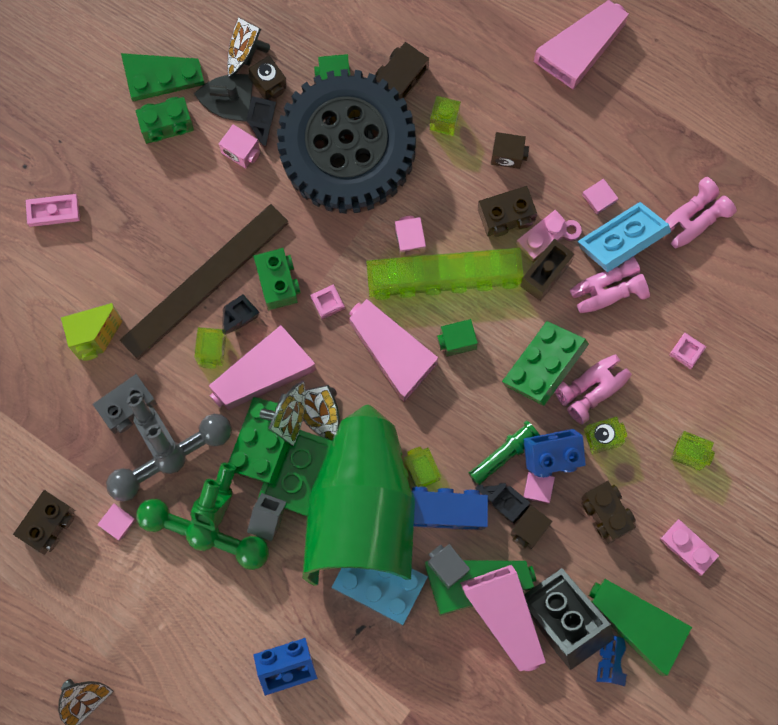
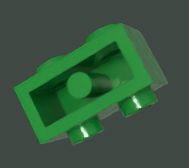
M171 97L163 103L146 104L141 109L135 110L146 144L194 131L184 97Z
M284 248L253 255L268 311L298 303L296 295L301 294L297 279L292 280L290 271L294 270L291 255L285 256Z

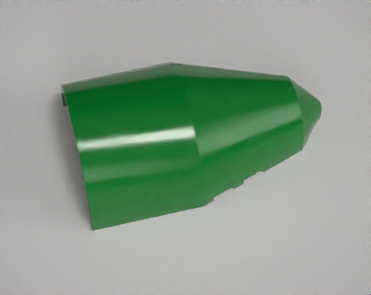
M371 405L362 406L341 421L308 498L302 578L313 586L318 585L319 570L331 568L371 569L391 573L405 580H411L415 498L410 490L407 479L409 476L407 469L404 468L401 457L403 454L395 425Z

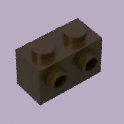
M528 186L478 202L477 210L487 237L491 235L495 237L503 236L510 229L517 227L519 229L528 228L533 225L537 217V211Z
M609 481L604 482L582 496V506L589 517H593L597 524L595 528L599 536L603 540L606 539L608 544L636 528L634 525L636 519L629 508H624L620 501L622 499L620 491L615 485L611 486Z
M43 490L13 535L45 555L47 551L51 552L56 547L59 541L58 535L63 528L67 529L75 518L73 514L76 510L46 490Z

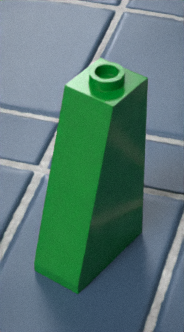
M463 560L470 568L469 573L447 589L429 567L428 561L424 564L439 616L473 607L460 584L466 580L512 565L517 572L523 592L533 589V582L537 581L533 567H528L526 561Z
M607 579L602 580L600 584L595 582L588 595L592 598L591 602L608 620L611 627L659 675L668 676L692 626Z

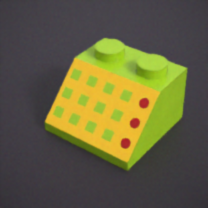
M113 303L61 317L69 349L78 359L84 361L95 359L98 357V354L104 353L122 323V318Z

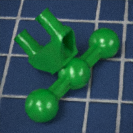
M221 463L216 480L206 479L201 496L193 504L190 514L191 521L171 514L166 503L160 499L145 500L137 509L136 520L145 531L157 532L165 528L186 536L188 544L195 550L206 551L213 547L236 555L239 565L245 569L255 570L261 568L266 564L269 557V548L260 537L249 536L240 540L219 532L218 526L222 522L233 494L230 486L236 467L230 463Z

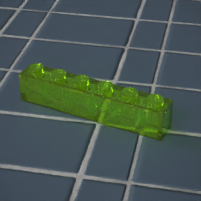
M521 248L366 261L369 297H375L376 300H385L390 298L391 295L409 298L415 296L416 293H426V295L433 296L441 294V291L450 290L452 293H464L467 289L477 288L478 291H489L492 287L503 286L504 289H513L521 285L524 276Z

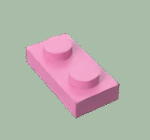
M77 194L26 200L28 226L34 227L80 221Z
M679 519L660 538L661 542L699 576L719 557L715 551Z

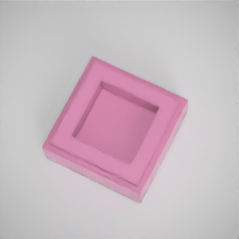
M604 179L582 193V196L596 214H599L618 200V197Z
M334 284L310 295L321 319L345 309Z
M684 333L669 355L689 369H692L706 346Z
M528 472L523 497L527 500L549 504L555 477H537L533 473Z
M113 504L98 523V526L121 541L136 519Z

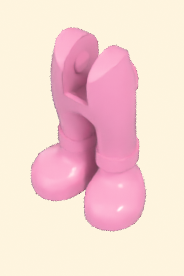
M704 177L700 180L697 196L691 198L689 202L679 207L665 220L669 224L671 231L679 224L684 229L671 242L675 249L690 243L698 237L709 225L716 221V218L732 217L737 212L734 203L728 197L721 196L709 209H706L695 220L690 221V218L701 211L705 205L719 196L718 186L709 177Z
M634 256L609 272L604 271L579 282L570 290L573 298L581 297L588 293L592 296L577 305L580 313L602 309L622 298L629 297L631 293H635L639 299L650 297L643 274H640V267ZM633 277L627 282H622L609 289H603L614 282L621 281L622 278Z
M616 354L590 367L579 378L572 381V385H567L562 381L556 389L555 394L563 406H566L588 388L599 383L594 390L583 396V399L574 402L567 409L571 417L579 424H584L589 420V409L595 408L598 403L616 393L631 377L632 374L627 368L619 372L615 377L609 372L621 361Z

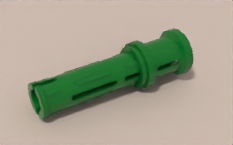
M526 420L523 423L524 426L513 435L509 434L505 439L506 442L468 472L477 485L484 482L515 455H522L525 449L524 438L540 435L529 421Z

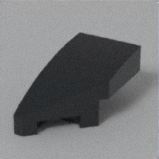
M252 96L246 121L261 145L266 147L276 102Z
M244 294L223 308L222 332L225 335L238 330L259 316L260 312Z
M500 483L495 486L477 485L475 488L480 491V495H488V502L513 525L531 506L527 499L511 486H507L506 483Z

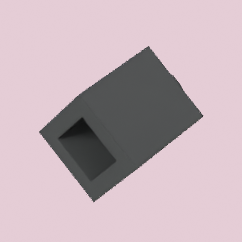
M261 493L253 507L247 533L272 541L280 528L287 502Z
M450 544L445 548L439 545L429 554L431 557L428 561L429 567L447 589L452 587L470 571V568Z

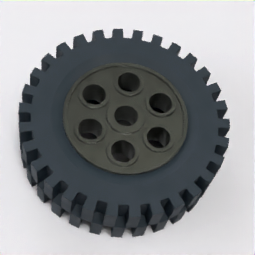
M341 69V76L335 77L334 71L326 72L328 78L322 80L320 75L313 78L314 85L310 86L306 82L301 86L303 90L301 94L297 91L294 92L291 96L293 103H286L284 107L285 116L281 115L279 119L281 129H277L279 140L277 147L286 175L291 180L293 187L299 190L306 200L310 198L317 207H320L321 204L324 205L327 211L333 212V208H337L339 213L347 214V209H353L354 213H360V208L366 206L367 210L374 209V203L379 202L382 205L387 202L386 197L388 195L393 197L398 193L397 187L399 185L403 187L406 182V175H410L412 171V162L415 161L416 133L412 113L410 110H407V103L404 98H399V92L394 87L390 90L388 82L384 79L380 83L377 82L376 75L369 73L368 77L365 78L361 70H355L354 76H351L348 73V69ZM353 110H359L362 113L361 118L358 120H351L348 116ZM328 116L337 118L333 125L323 123L324 119ZM369 130H376L379 133L375 139L365 137L366 132ZM344 135H351L354 138L349 144L341 143L340 139ZM324 139L328 141V145L323 149L315 147L318 140ZM366 153L370 156V159L366 163H360L356 160L357 156ZM336 158L345 160V164L340 168H335L331 165L332 161Z

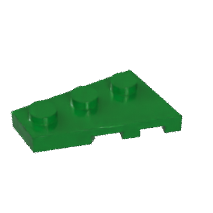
M121 53L132 102L205 84L198 58Z

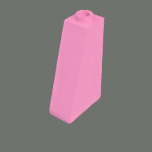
M610 0L606 1L536 50L534 63L574 90L625 26L629 13L621 5L614 4Z
M366 299L362 304L357 303L349 314L351 315L350 325L399 398L405 402L438 364V357Z
M280 325L212 382L209 387L213 393L209 396L219 407L224 405L230 410L252 400L253 397L257 398L316 370V366L313 360Z
M512 565L460 583L469 601L519 671H532L537 669L540 664L546 663L517 572Z

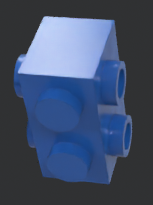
M574 429L524 438L526 466L537 477H549L552 475V472L557 471L574 472L577 470V467L586 466L583 435Z
M306 638L253 654L257 675L265 696L318 679Z

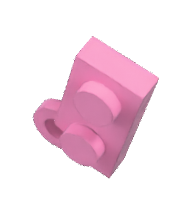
M554 210L520 237L516 244L533 262L540 257L553 239L559 241L565 238L566 240L574 241L579 238L582 229L577 221L568 220L565 222L564 218ZM571 226L576 229V233L569 234L567 232V228Z

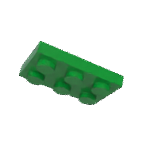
M546 321L502 380V383L507 388L545 406L589 343L585 338Z
M253 397L228 462L236 467L234 474L271 485L275 484L289 443L269 429L271 421L261 419L260 411L263 408L275 411L278 403Z
M300 430L294 446L290 444L288 446L275 484L263 483L258 498L263 493L287 502L285 510L307 517L308 498L332 441Z

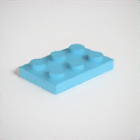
M639 202L580 239L578 244L583 252L606 272H609L669 234L671 230L667 222Z
M341 568L332 585V589L404 625L428 576L412 569L411 580H405L394 574L377 570Z

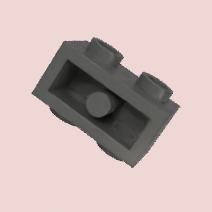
M137 374L92 404L114 434L118 431L123 433L133 425L132 421H134L135 415L127 403L129 396L139 393L148 407L155 409L154 406L157 405V402Z

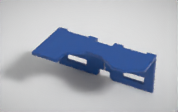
M614 636V640L606 645V650H604V647L600 649V656H603V659L598 664L596 682H607L625 686L627 674L622 672L621 659L626 651V644L624 638ZM614 640H616L615 651H613ZM612 655L615 656L614 663H611ZM601 668H603L602 678H600ZM613 668V670H612V678H609V677H610V669Z

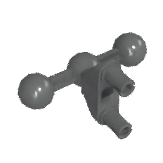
M139 393L132 394L127 399V403L135 415L134 424L151 451L153 459L133 471L124 468L114 470L106 482L107 492L116 501L132 500L137 495L141 482L160 471L166 474L178 472L185 464L186 455L205 444L209 446L224 445L232 433L230 421L221 414L207 415L198 427L199 432L178 444L172 439L156 410L148 407Z

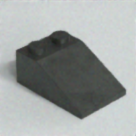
M563 568L524 594L531 618L570 670L614 640L611 624Z

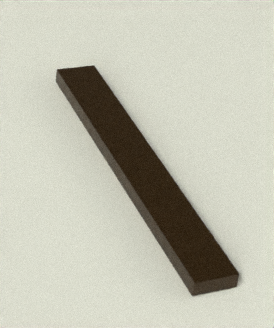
M272 204L267 206L124 335L120 342L139 360L289 224L288 220Z

